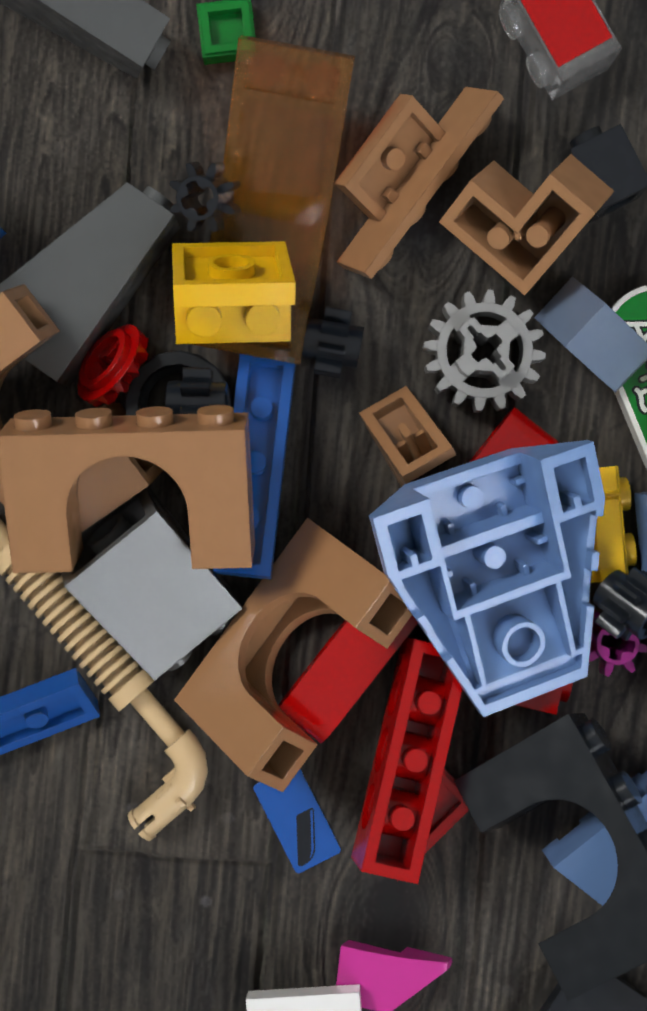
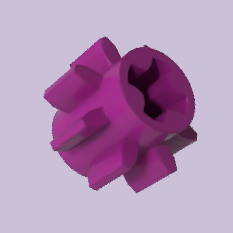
M594 610L589 662L600 658L599 673L607 677L613 672L614 665H620L625 670L633 673L635 666L631 660L638 652H647V646L640 643L639 638L633 634L627 641L622 639L620 647L613 646L609 649L601 645L603 635L610 634L595 623L600 613Z

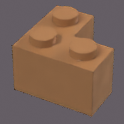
M572 154L546 178L534 194L493 160L469 181L439 223L523 295H526L615 191Z

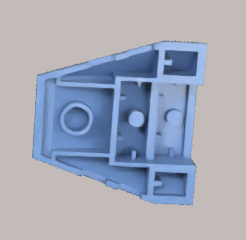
M583 440L510 448L404 484L369 515L384 574L470 701L483 717L588 677L594 606L589 603L592 571H598L600 552L594 550L597 516L604 515L605 494L593 441Z

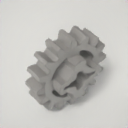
M488 289L481 303H476L474 296L469 291L464 293L461 298L462 308L460 310L450 302L443 306L442 312L447 320L446 323L432 319L428 329L438 338L437 340L425 341L422 351L435 355V360L428 363L424 371L425 374H440L442 379L434 389L437 394L444 392L448 388L455 392L452 398V406L457 407L465 398L472 400L473 413H480L485 406L486 400H490L494 409L500 411L506 407L505 394H508L516 401L526 396L520 384L521 381L529 384H534L538 381L540 375L530 368V365L542 362L546 357V353L533 349L532 344L539 340L544 333L543 330L539 329L528 330L525 324L534 313L530 309L519 315L514 313L512 310L515 306L516 298L512 295L502 305L495 303L494 290ZM475 317H491L502 323L498 326L480 325ZM450 333L454 335L453 339L459 345L458 359L451 366L447 358V342ZM515 338L519 347V361L516 370L513 369L515 366L509 360L510 343ZM489 342L495 349L490 355L491 361L484 358L477 362L471 355L477 348L476 343L483 346ZM469 377L486 378L491 385L495 384L496 387L477 388L466 384L464 381Z

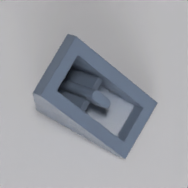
M573 276L534 317L615 393L647 361V342L604 301Z

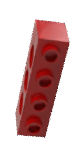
M406 638L400 646L351 859L361 872L418 884L462 693V687L430 642Z

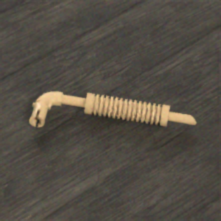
M0 518V575H9L5 581L9 585L16 584L13 587L16 593L23 592L20 596L23 602L30 600L27 605L30 610L38 609L35 613L38 619L43 616L45 617L42 622L45 627L53 626L49 631L53 636L57 633L60 634L57 641L60 644L66 641L67 645L64 649L67 652L71 650L75 652L71 656L74 661L79 658L82 660L79 664L80 668L88 667L90 670L86 673L89 678L93 675L97 677L93 683L96 686L101 683L104 685L101 692L104 695L110 692L112 696L108 700L118 712L130 703L168 746L164 752L174 763V768L162 778L165 783L138 807L128 812L127 815L134 829L149 816H154L145 823V827L138 833L143 839L151 841L156 837L157 833L185 809L192 812L196 808L193 802L204 789L208 774L206 752L196 735L190 729L184 731L147 689L154 682L150 675L140 668L139 664L134 661L126 650L64 587L63 578L60 575L61 572H12L7 525Z

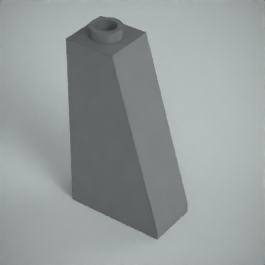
M0 0V4L136 79L144 65L149 66L153 70L156 69L171 40L162 35L170 18L143 0Z
M127 182L0 284V293L25 284L60 330V332L25 357L24 360L67 388L70 387L79 374L81 364L88 351L98 339L109 331L179 231L178 221L170 211L174 204L150 186H147L141 192Z

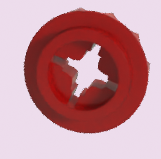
M126 324L107 332L98 339L88 351L80 367L78 394L80 398L96 408L104 403L110 405L115 402L120 392H128L129 384L134 378L140 376L138 370L148 358L146 349L149 338L136 326Z

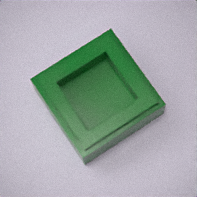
M223 0L196 4L204 65L258 59L251 0Z

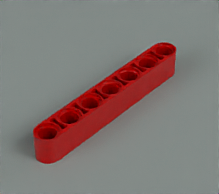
M513 407L469 462L510 448L556 444L559 441L516 407ZM412 615L387 649L344 620L278 706L301 729L319 743H323L416 627L418 622Z

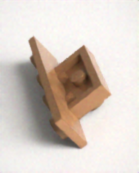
M465 87L438 124L413 95L400 94L334 183L368 217L363 227L337 260V263L342 268L372 279L377 271L390 261L396 245L410 226L421 219L425 213L427 203L441 184L454 174L458 168L459 160L475 138L481 135L490 125L491 116L504 100L499 91Z

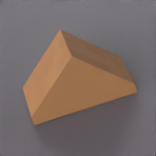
M407 386L359 412L365 426L401 487L456 456L452 445Z

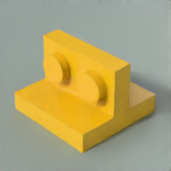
M285 241L172 243L176 344L291 341V305H295L296 282Z

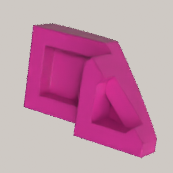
M347 940L340 948L336 986L360 984L362 1008L374 1011H393L446 972L452 965V958L411 947L405 948L400 953Z

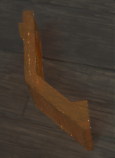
M241 35L238 38L222 176L229 182H241V186L234 190L233 203L241 208V212L221 215L224 220L225 229L217 232L212 231L209 243L286 242L296 282L295 305H291V341L191 345L300 365L328 227L356 56Z

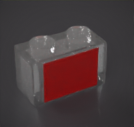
M501 0L499 18L504 31L510 39H518L528 56L526 57V66L531 79L539 88H546L552 101L610 69L622 49L595 0Z

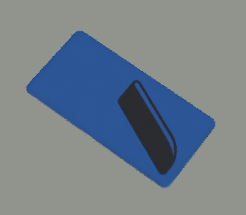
M301 769L284 792L261 782L254 785L253 789L296 873H302L340 853L341 848Z

